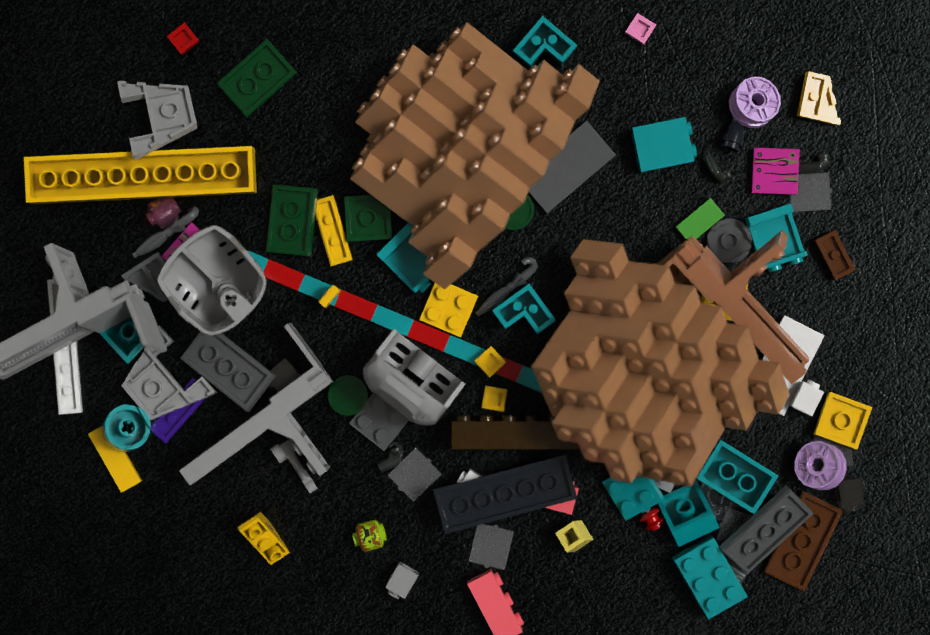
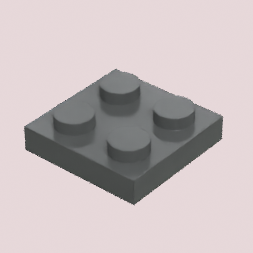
M372 394L367 400L365 407L354 416L349 424L385 451L408 420L376 394Z

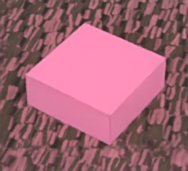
M637 13L625 34L644 45L656 24Z

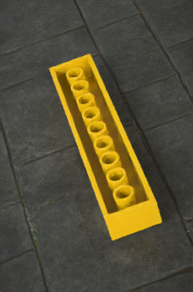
M252 146L153 151L137 160H134L132 152L24 157L26 203L29 204L257 193L255 148Z

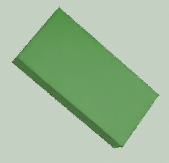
M710 198L675 228L685 240L692 235L697 239L725 215Z

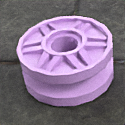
M762 77L745 79L735 88L729 99V109L733 118L748 128H758L768 123L778 113L781 105L780 94L777 88L769 80ZM752 99L757 102L758 106L752 102Z
M814 441L804 445L797 453L795 459V472L798 479L804 485L818 490H830L838 486L844 479L847 470L846 459L843 453L836 446L822 441ZM820 461H823V469L818 471L817 465Z

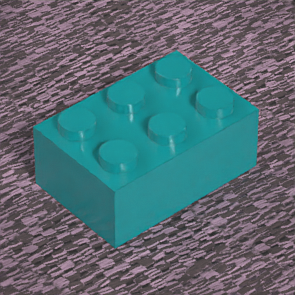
M719 439L696 478L755 514L778 478V475Z
M711 535L672 557L708 620L748 597L717 542Z

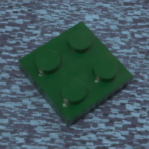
M372 195L344 197L347 242L392 239L390 208Z

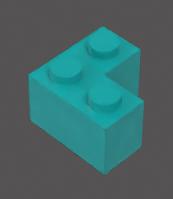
M542 16L516 46L512 54L529 69L543 52L562 66L574 52L577 44Z
M530 284L492 310L505 329L523 316L536 334L556 321Z

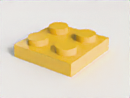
M435 283L419 320L461 337L478 296L454 285H449L444 290Z
M828 392L813 434L857 450L872 407Z

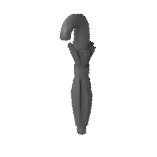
M195 206L187 210L188 213L180 219L175 217L170 227L168 226L164 231H160L147 238L132 253L134 258L160 247L174 233L185 231V226L197 217L199 213L198 208Z
M532 257L521 260L524 265L530 264L529 267L520 274L517 272L513 280L506 287H502L494 292L482 304L479 310L475 312L476 315L479 317L501 304L516 287L527 284L526 280L537 270V261Z

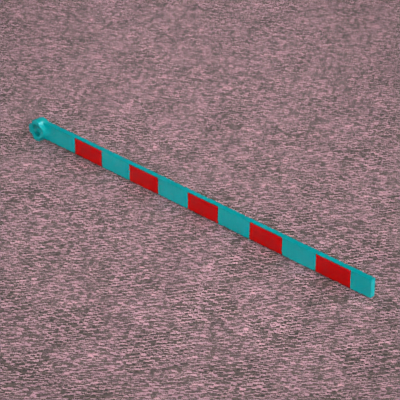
M247 251L260 265L266 278L320 300L332 286L251 251ZM341 290L330 304L390 330L395 329L402 335L476 366L478 365L475 360L486 351L483 348L344 290ZM502 357L506 363L495 372L496 374L542 393L533 369Z

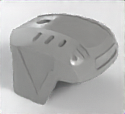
M216 225L202 229L180 245L166 261L158 276V283L177 312L200 331L209 335L225 332L237 325L256 307L266 287L265 276L257 261L232 234ZM224 241L227 242L226 245L222 247L219 246ZM237 249V252L228 255V252ZM242 258H245V259H246L245 261L241 262L240 264H236V262H237L238 260H240V259H242ZM178 283H181L180 288L175 290ZM186 292H190L186 300H182ZM226 295L232 296L230 299L225 298ZM198 300L199 302L196 307L191 309L194 302Z
M393 329L363 368L364 380L373 394H376L397 410L408 421L424 426L435 424L465 385V383L395 329ZM401 343L410 350V354L405 355L396 347V344ZM394 352L403 359V363L399 364L389 356V353ZM406 367L424 380L420 387L402 374ZM440 373L450 381V385L446 386L436 378V374ZM434 382L443 390V394L440 395L429 387V383Z

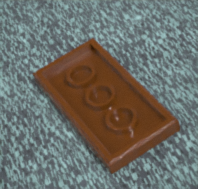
M801 491L799 498L814 514L772 551L763 572L805 591L843 510Z

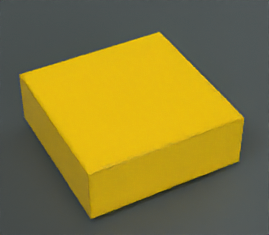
M332 285L319 300V303L327 308L341 290Z
M492 346L475 360L489 378L506 363Z
M485 386L481 408L504 412L507 389Z

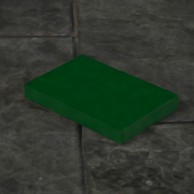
M266 39L217 82V85L248 118L292 79L297 72L271 42Z
M273 185L266 252L311 257L318 189Z

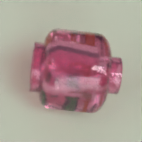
M160 197L148 204L147 209L149 213L145 215L151 226L156 224L158 228L164 229L171 225L175 219H179L178 214L181 211L173 197Z

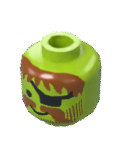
M377 520L357 524L356 533H352L355 546H360L364 552L382 548L384 541H387L383 523L379 524Z

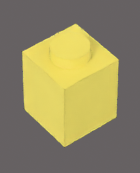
M582 520L573 521L555 533L567 553L576 552L593 540Z

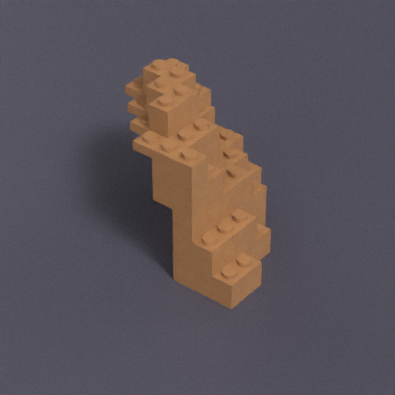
M467 22L461 28L456 27L449 36L450 40L448 42L446 40L442 41L436 50L438 51L436 54L431 53L428 56L414 44L407 51L403 49L396 58L398 63L396 62L390 69V75L388 77L384 75L376 85L378 88L370 96V101L368 103L364 101L357 110L359 116L355 122L369 132L370 135L367 138L369 144L367 143L361 150L360 155L362 157L353 165L352 169L354 172L350 178L413 226L410 230L412 235L408 243L427 256L425 261L427 266L423 274L444 290L471 268L477 252L504 230L510 214L524 203L529 188L544 176L549 161L564 149L575 120L589 109L600 82L579 64L573 70L568 69L564 75L545 60L538 66L533 65L528 71Z
M582 240L570 257L577 275L564 293L571 310L532 366L552 416L556 417L552 425L557 437L563 441L579 443L584 458L589 461L605 463L611 479L632 483L635 477H644L655 481L691 487L726 427L747 431L758 411L779 415L790 396L780 363L759 360L748 326L727 323L722 306L701 304L696 287L675 284L669 266L629 262L623 244Z

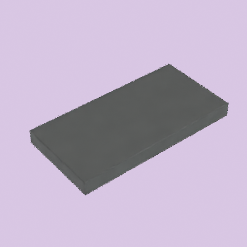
M586 121L569 135L564 149L549 161L544 176L531 186L528 192L542 209L548 213L616 154Z
M200 331L180 358L247 412H250L276 377L275 374L222 333L209 335Z
M786 485L719 547L748 574L814 513Z

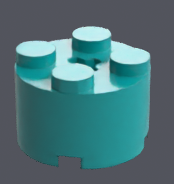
M121 405L113 409L105 418L102 428L103 436L107 444L118 452L134 451L148 439L151 423L143 409L133 405ZM123 423L126 426L131 425L130 434L127 431H122Z

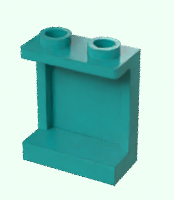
M686 117L633 127L630 130L639 174L682 164H690L694 162V157H697L695 144H691L689 136L693 134L690 122L686 121Z
M791 204L745 219L752 236L755 251L781 230L788 235L787 246L783 250L785 253L777 261L771 260L766 264V269L769 272L781 269V264L789 262L790 265L803 262L802 257L808 255L807 251L803 249L792 215L794 211Z
M408 223L377 256L414 293L418 290L423 293L431 285L428 281L430 278L423 274L427 266L425 264L427 256L408 243L412 235L410 230L413 227Z

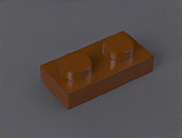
M836 230L814 240L834 280H838L856 270Z

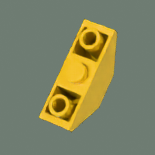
M261 512L238 527L239 531L270 565L290 553L272 524Z

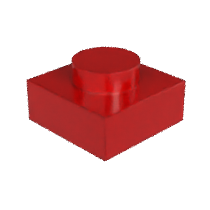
M185 22L167 36L181 55L200 42Z

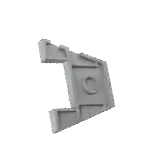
M126 81L117 82L122 103L146 99L153 133L129 138L134 160L197 129L188 86L170 84L151 86L142 82H137V84H127Z
M158 326L167 348L174 341L161 326ZM146 346L139 360L136 361L122 384L124 390L146 412L150 420L162 417L217 393L203 376L185 391L158 360L157 356L161 352Z

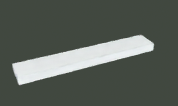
M53 279L47 280L50 316L55 314L59 287ZM76 341L54 353L59 414L83 412Z

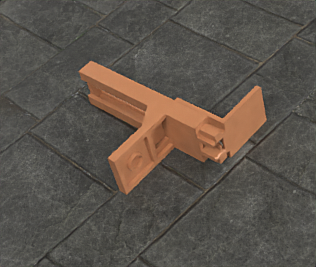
M783 230L731 272L707 246L703 247L693 235L682 244H679L656 264L671 266L674 263L710 303L715 301L719 306H722L723 311L736 325L748 326L753 343L771 362L780 363L783 376L791 384L806 374L805 364L809 362L807 354L746 289L749 278L752 275H760L767 268L766 264L771 260L777 261L785 253L783 250L787 246L788 235Z

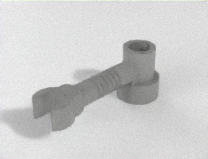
M291 438L281 445L276 444L270 448L279 463L286 459L290 461L309 493L318 489L294 453L296 450L293 447L294 442Z

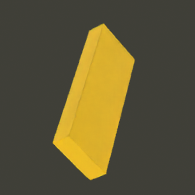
M334 195L318 199L316 218L330 266L352 261Z
M103 426L88 435L122 493L142 480L127 453L118 452L107 444L103 436Z

